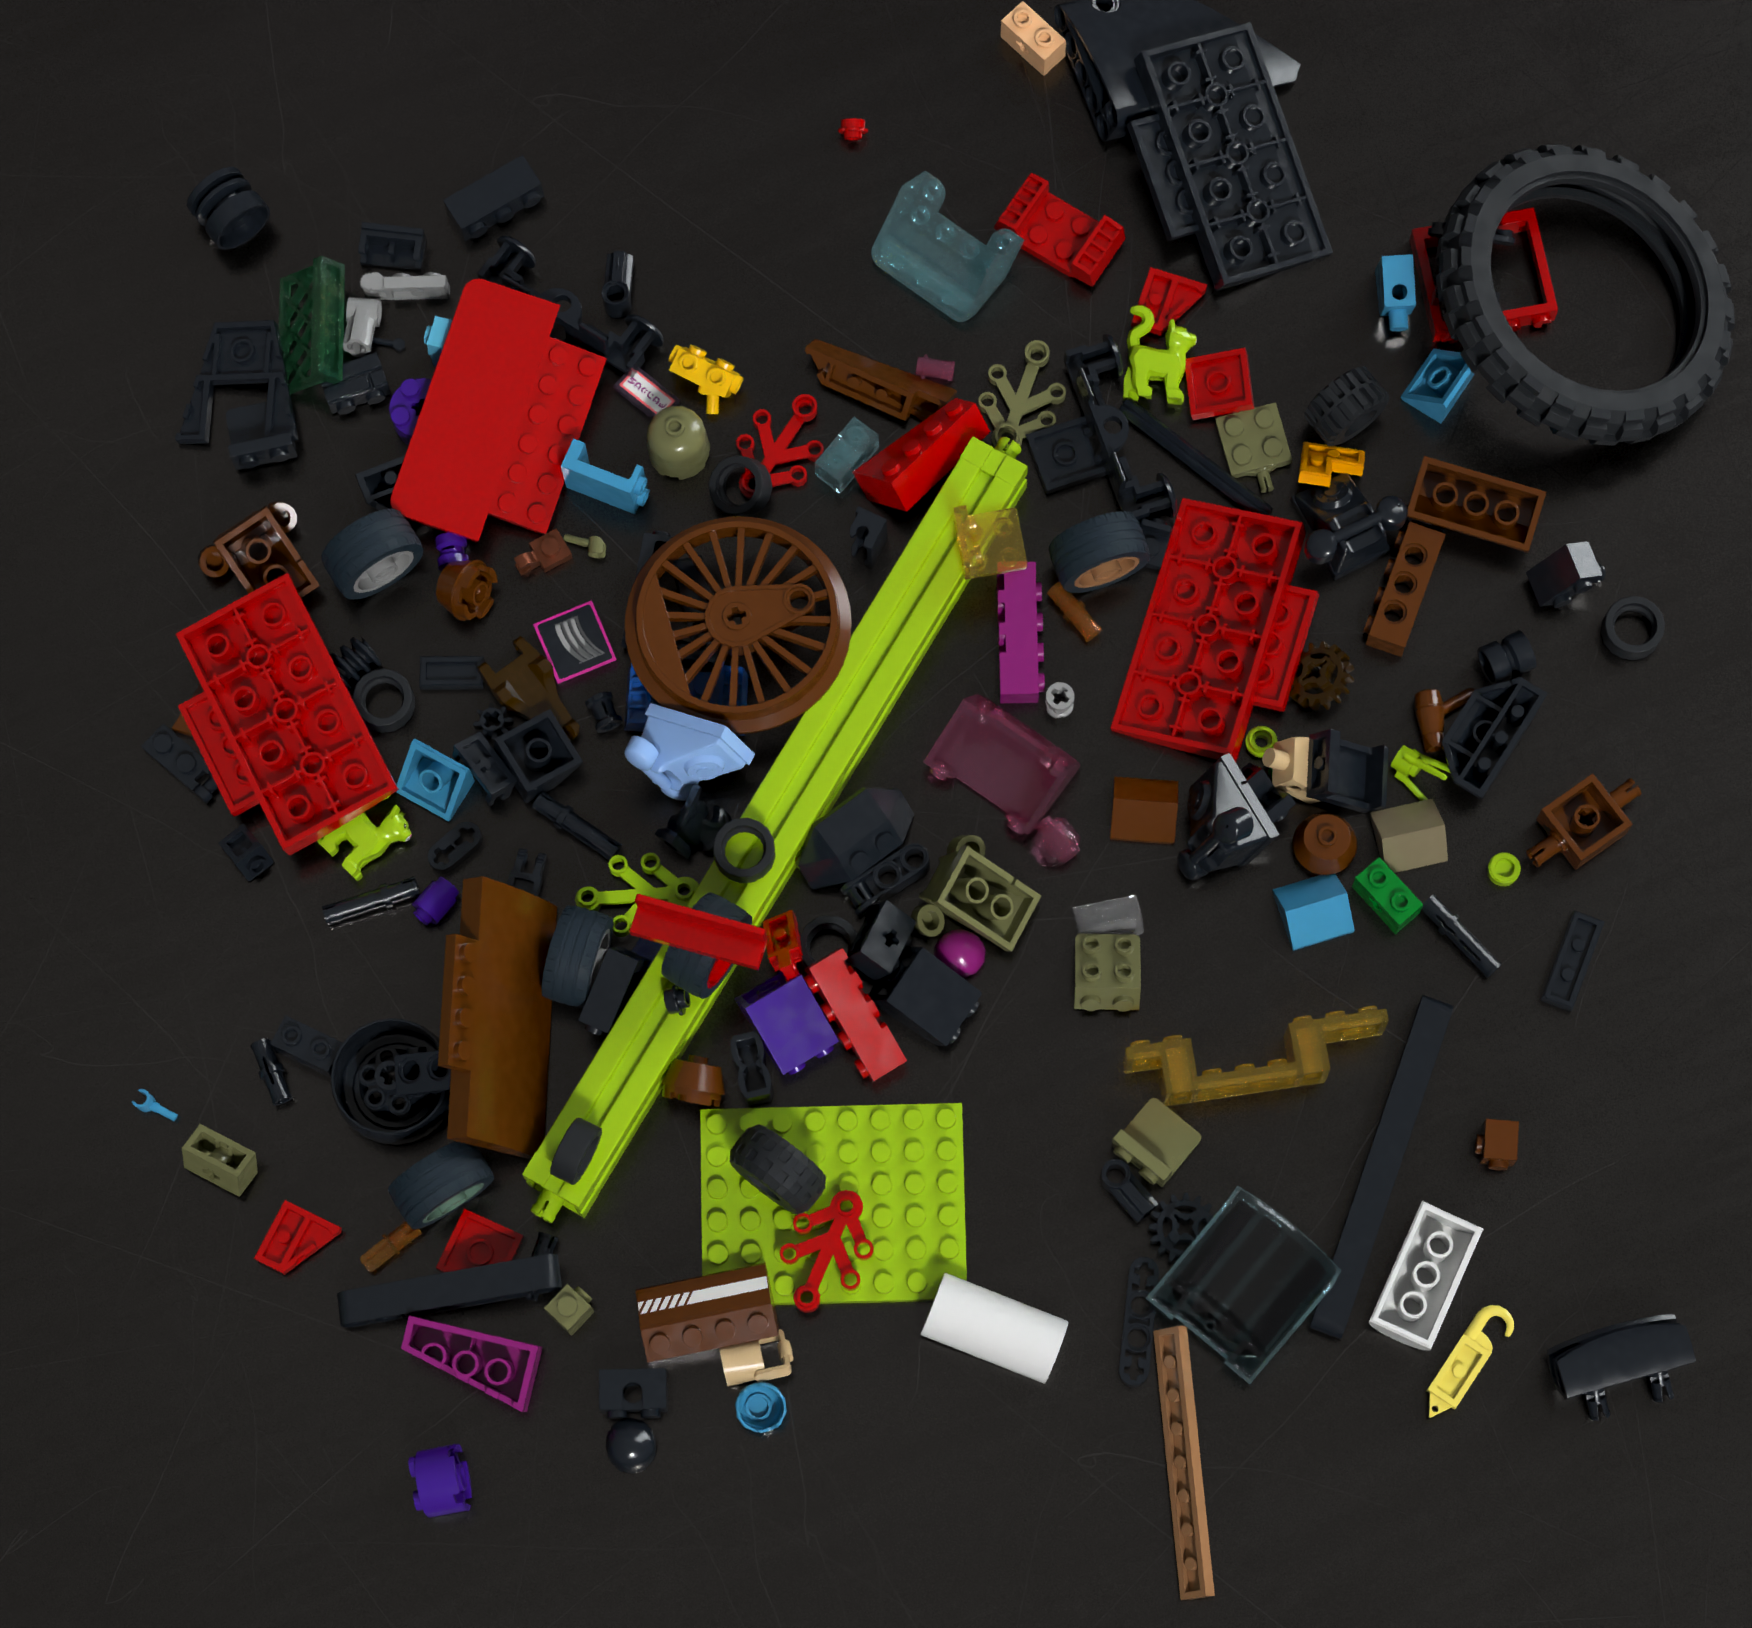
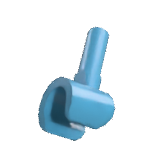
M138 1090L147 1099L143 1104H137L132 1101L135 1107L142 1112H157L174 1122L176 1121L178 1114L157 1103L154 1096L147 1090Z

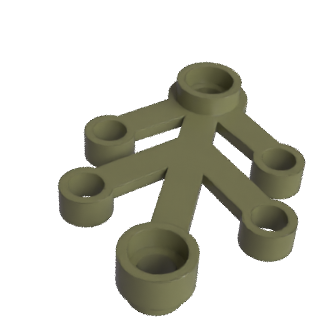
M1034 340L1025 347L1024 357L1027 365L1016 394L1007 379V371L1004 366L995 364L989 368L988 380L991 384L997 386L1010 410L1005 422L996 407L997 398L993 393L984 392L978 398L979 409L988 415L994 427L991 437L994 448L1000 437L1010 436L1021 447L1022 440L1026 434L1056 425L1055 414L1051 411H1043L1038 415L1037 419L1019 426L1023 415L1049 403L1060 404L1066 398V389L1060 383H1053L1047 390L1029 398L1039 368L1045 366L1049 360L1050 350L1043 341ZM1034 353H1040L1042 359L1034 360L1031 356ZM1000 371L1003 376L996 379L992 376V373ZM1059 390L1062 392V395L1060 397H1053L1051 392ZM984 399H991L993 404L991 406H984L982 401ZM1047 417L1052 420V423L1044 425L1041 423V420Z

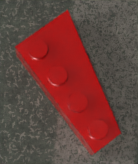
M955 398L855 469L853 474L869 501L907 512L956 465L972 436L982 440L990 433V430L976 403Z
M839 948L806 967L804 970L807 976L803 978L812 994L818 992L824 1004L820 1005V1008L829 1022L835 1020L841 1032L837 1033V1036L845 1050L847 1051L852 1048L858 1058L853 1063L862 1078L864 1079L868 1076L871 1081H875L905 1063L907 1059L886 1023L881 1022L879 1018L881 1015L875 1003L868 994L863 992V982L851 965L848 966L845 962L848 956L844 949Z

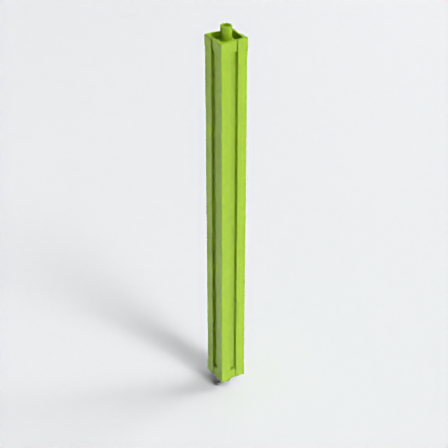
M972 436L960 459L851 635L849 650L838 677L825 695L803 714L740 817L759 821L769 829L774 839L776 856L770 871L763 878L755 882L738 883L724 876L719 871L714 860L686 907L693 908L700 898L711 892L744 909L752 916V925L761 927L762 922L767 917L797 867L795 863L798 856H801L804 842L812 824L833 808L1001 528L1026 490L1027 479L1025 477L1028 473V466L1016 460L1022 449L1014 440L1009 445L1010 438L1000 437L996 447L993 448ZM748 832L732 836L725 847V856L728 862L740 869H749L757 865L764 853L761 840ZM665 944L662 945L538 1150L522 1173L524 1179L527 1180L528 1186L541 1193L530 1209L533 1214L540 1218L543 1217V1220L549 1223H553L563 1205L581 1217H586L604 1184L663 1089L664 1084L661 1081L674 1059H681L737 964L733 965L728 975L709 997L702 999L689 993L691 1005L685 1008V1014L682 1016L679 1013L669 1014L664 1002V990L671 988L675 984L662 975L661 968L669 947ZM576 1118H582L602 1128V1135L586 1171L576 1184L571 1185L551 1175L550 1167L566 1131Z

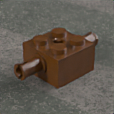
M1592 773L1541 809L1536 820L1548 836L1532 848L1526 850L1528 858L1531 860L1535 857L1532 863L1536 867H1540L1542 863L1558 852H1561L1573 868L1577 870L1628 833L1633 824L1621 808L1642 795L1639 786L1637 785L1633 788L1632 785L1636 782L1628 778L1626 782L1608 793ZM1579 819H1580L1581 821H1585V820L1587 819V820L1590 822V824H1589V825H1586V824H1583V825H1582V824L1579 822Z

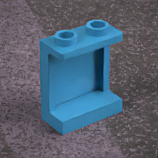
M573 438L561 464L566 488L636 514L639 505L642 507L645 505L650 489L647 488V478H645L643 466L637 464L630 479L615 475L590 465L585 443Z

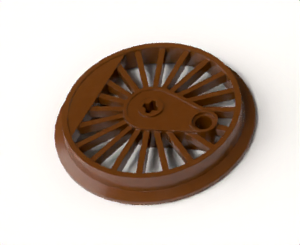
M736 516L709 520L694 525L669 539L649 558L638 574L628 598L625 614V639L632 666L640 682L654 700L662 707L725 725L734 734L769 730L781 726L808 711L825 695L838 677L844 665L851 639L852 620L848 594L837 569L827 555L816 544L796 530L774 521L755 517ZM737 537L735 586H731L718 541L721 538ZM745 537L763 539L747 584L743 585ZM711 541L724 589L720 588L693 548ZM773 542L786 548L788 551L760 585H755L771 543ZM687 553L715 595H712L684 574L673 563ZM795 556H798L808 565V568L785 583L771 585ZM666 571L708 603L662 588L658 581ZM816 575L823 590L813 592L810 587L801 583ZM664 599L705 613L667 612ZM796 599H804L808 602L802 609L794 608L791 605ZM827 599L830 616H814L816 612L815 602ZM739 617L742 624L736 625L733 618ZM670 622H704L672 631ZM799 626L830 627L826 644L790 631ZM705 633L680 650L677 649L675 641ZM780 638L822 654L812 669L774 640ZM711 641V644L691 668L684 673L681 660ZM766 645L806 677L791 689L762 647ZM717 649H719V655L701 700L691 696L688 685ZM755 651L784 694L768 701L764 700L751 656L752 652ZM728 654L732 655L729 706L709 703ZM741 655L745 656L758 704L737 706L739 656Z

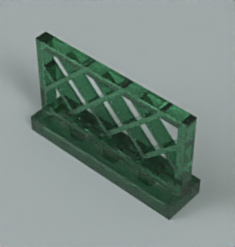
M324 256L314 258L313 266L280 278L279 334L288 384L289 376L293 369L297 372L289 384L290 394L325 381L332 384L343 381L345 264ZM312 281H313V289H311V288L309 287ZM297 283L299 286L291 298V285ZM307 293L309 296L303 307L300 308L298 305L304 294ZM311 310H312V319L308 316L309 313L311 312ZM296 312L298 315L290 327V318ZM304 322H306L308 326L300 337L298 332ZM295 340L297 345L291 355H289V348ZM310 340H311V348L308 346V343H309ZM305 351L307 353V356L305 357L301 366H299L297 362L301 357L302 353ZM311 368V376H308L307 373Z

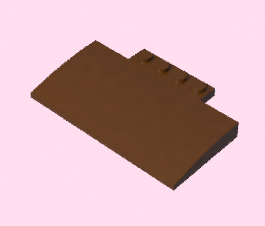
M484 876L463 879L460 935H446L438 1066L451 1069L447 1139L532 1159L544 1140L552 1000L542 996L541 988L546 958L556 928L557 906L524 890Z

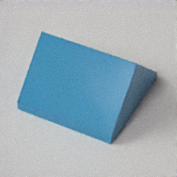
M1433 348L1401 395V399L1441 424L1474 374L1461 357L1460 352Z
M414 739L411 742L397 782L399 790L396 793L450 821L475 780L469 768Z
M1336 874L1318 875L1272 890L1293 951L1355 931L1348 894Z

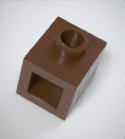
M1485 1119L1482 1124L1481 1134H1476L1475 1154H1480V1164H1488V1168L1492 1170H1508V1166H1513L1516 1163L1519 1121Z

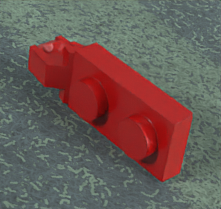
M789 910L762 922L768 937L766 945L768 959L775 972L778 970L782 971L786 982L798 977L799 971L796 963L803 959L797 918L793 910Z

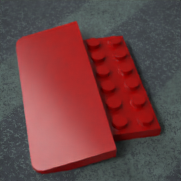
M473 279L464 286L390 497L392 509L400 511L405 518L475 542L479 541L487 515L542 535L547 533L564 484L561 464L573 438L576 440L580 438L607 360L603 356L550 337L560 308L559 304L484 279Z

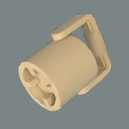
M779 1329L778 1336L719 1348L728 1387L751 1381L762 1382L785 1377L792 1372L790 1364L793 1361L790 1341L785 1340L784 1332ZM779 1341L777 1347L780 1361L784 1365L765 1369L760 1345Z

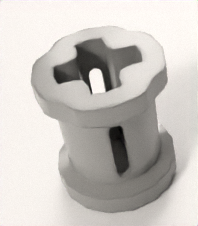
M1064 682L1052 684L1046 692L1045 705L1047 713L1054 718L1067 717L1071 714L1074 706L1073 689ZM1061 697H1065V702L1061 701L1058 705L1054 703V698L1059 700Z

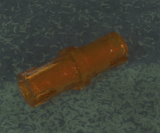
M1060 582L1056 583L1046 593L1064 613L1063 618L1066 622L1071 621L1087 642L1102 631V627L1085 610L1086 605L1084 602L1078 601L1072 593L1066 592Z

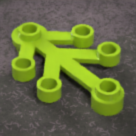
M646 853L641 858L642 870L646 874H654L667 886L654 888L628 866L627 859L624 856L615 855L608 863L611 874L621 877L634 889L598 892L594 887L587 886L581 888L576 893L575 902L576 906L594 911H599L601 905L635 903L624 915H618L613 918V933L618 937H625L630 933L629 931L637 910L635 902L637 894L686 907L699 884L690 877L677 878L660 864L658 855ZM648 860L657 862L654 867L649 868L645 866ZM617 862H622L624 867L616 870L613 868V865ZM683 887L690 889L687 895H681L678 892ZM586 894L593 896L590 902H584L582 898ZM619 922L627 924V927L623 930L615 928Z

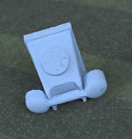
M650 703L645 713L648 718L642 736H631L624 751L626 759L633 766L643 771L654 784L661 788V791L666 796L680 801H686L693 784L742 769L745 764L750 765L755 755L727 726Z

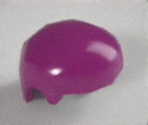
M956 929L940 937L934 946L933 955L962 978H966L977 973L985 962L986 949L980 937L975 933Z

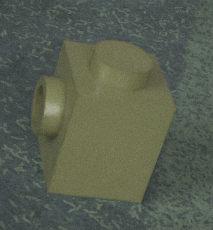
M568 1284L544 1308L571 1336L594 1313V1310L589 1305L592 1298L579 1286L573 1290Z

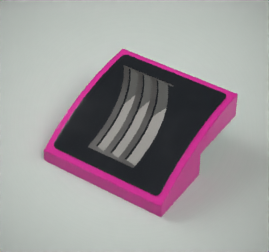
M592 600L533 624L544 653L553 666L557 684L617 660Z

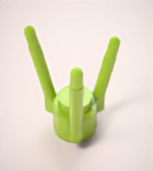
M1405 745L1401 747L1391 763V767L1397 770L1394 777L1403 782L1420 801L1428 800V798L1408 778L1409 775L1415 777L1422 769L1433 776L1446 780L1447 775L1436 768L1450 773L1448 764L1426 756L1416 749L1412 750Z

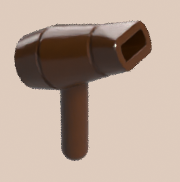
M1467 688L1444 702L1440 691L1436 689H1424L1414 695L1415 714L1421 735L1423 736L1425 752L1431 753L1442 750L1441 742L1445 737L1444 716L1465 705L1474 692V688Z

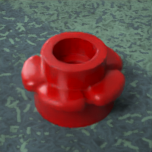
M848 118L841 120V128L838 129V132L844 134L845 140H861L862 135L867 133L868 129L865 128L864 119Z

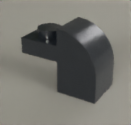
M1251 763L1244 766L1241 772L1246 781L1242 785L1249 783L1272 823L1285 818L1289 813V809L1296 804L1291 795L1275 788L1263 768Z

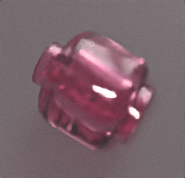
M1048 816L1036 825L1035 828L1038 832L1033 838V844L1047 862H1058L1062 865L1080 851L1078 845L1080 844L1081 837L1065 817L1052 819L1051 816Z

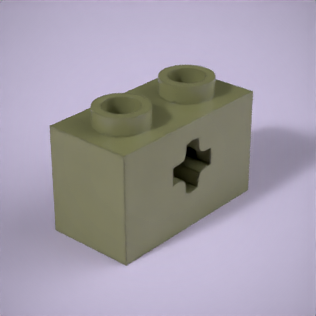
M199 1124L182 1147L185 1169L239 1197L258 1173L256 1152L202 1124Z

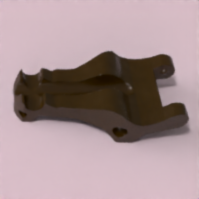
M519 636L512 642L521 656L497 673L486 662L477 667L479 675L487 684L501 708L505 706L508 712L527 720L551 709L569 740L572 741L578 736L579 724L572 719L558 697L552 664L523 637Z

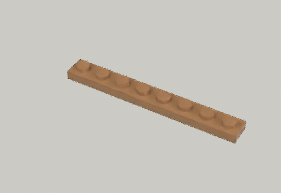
M1174 1326L1156 1330L1153 1333L1180 1599L1192 1600L1215 1596L1188 1332L1187 1326Z

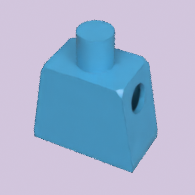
M1413 254L1382 256L1375 269L1380 316H1389L1390 331H1404L1409 329L1408 315L1412 313L1416 306ZM1393 295L1398 296L1401 300L1395 299Z

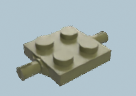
M1276 402L1215 418L1230 475L1234 478L1257 476L1261 493H1266V485L1268 492L1274 489L1270 472L1277 467L1292 464L1291 453Z

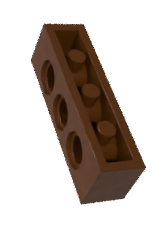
M1409 522L1406 532L1399 531L1394 548L1399 549L1396 560L1390 558L1383 575L1389 578L1386 588L1379 586L1373 603L1379 606L1376 616L1369 614L1363 633L1369 634L1366 645L1402 657L1446 535L1445 533L1413 522ZM1414 555L1419 558L1421 563L1417 565L1409 564L1405 557ZM1399 583L1406 584L1411 591L1400 593L1396 590L1395 585ZM1390 611L1395 612L1400 616V620L1396 622L1389 621L1384 614Z

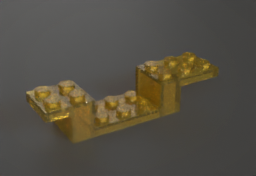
M1366 1006L1359 1008L1358 1013L1345 1015V1011H1333L1326 1013V1018L1314 1020L1310 1015L1296 1017L1293 1019V1023H1288L1283 1037L1287 1059L1271 1060L1267 1062V1066L1257 1068L1254 1067V1064H1242L1234 1067L1235 1071L1223 1073L1220 1068L1203 1071L1202 1076H1197L1191 1038L1183 1039L1182 1035H1172L1163 1038V1042L1150 1044V1040L1134 1041L1130 1043L1131 1047L1125 1048L1123 1057L1124 1072L1127 1074L1157 1069L1162 1101L1166 1106L1325 1083L1330 1072L1326 1044L1381 1036L1389 1022L1387 1009L1378 1010L1377 1006Z

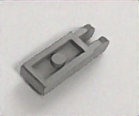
M372 272V274L365 273L360 278V286L364 291L363 293L366 298L448 299L450 297V286L446 275L436 272H428L423 276L397 273L392 277H383L378 272Z

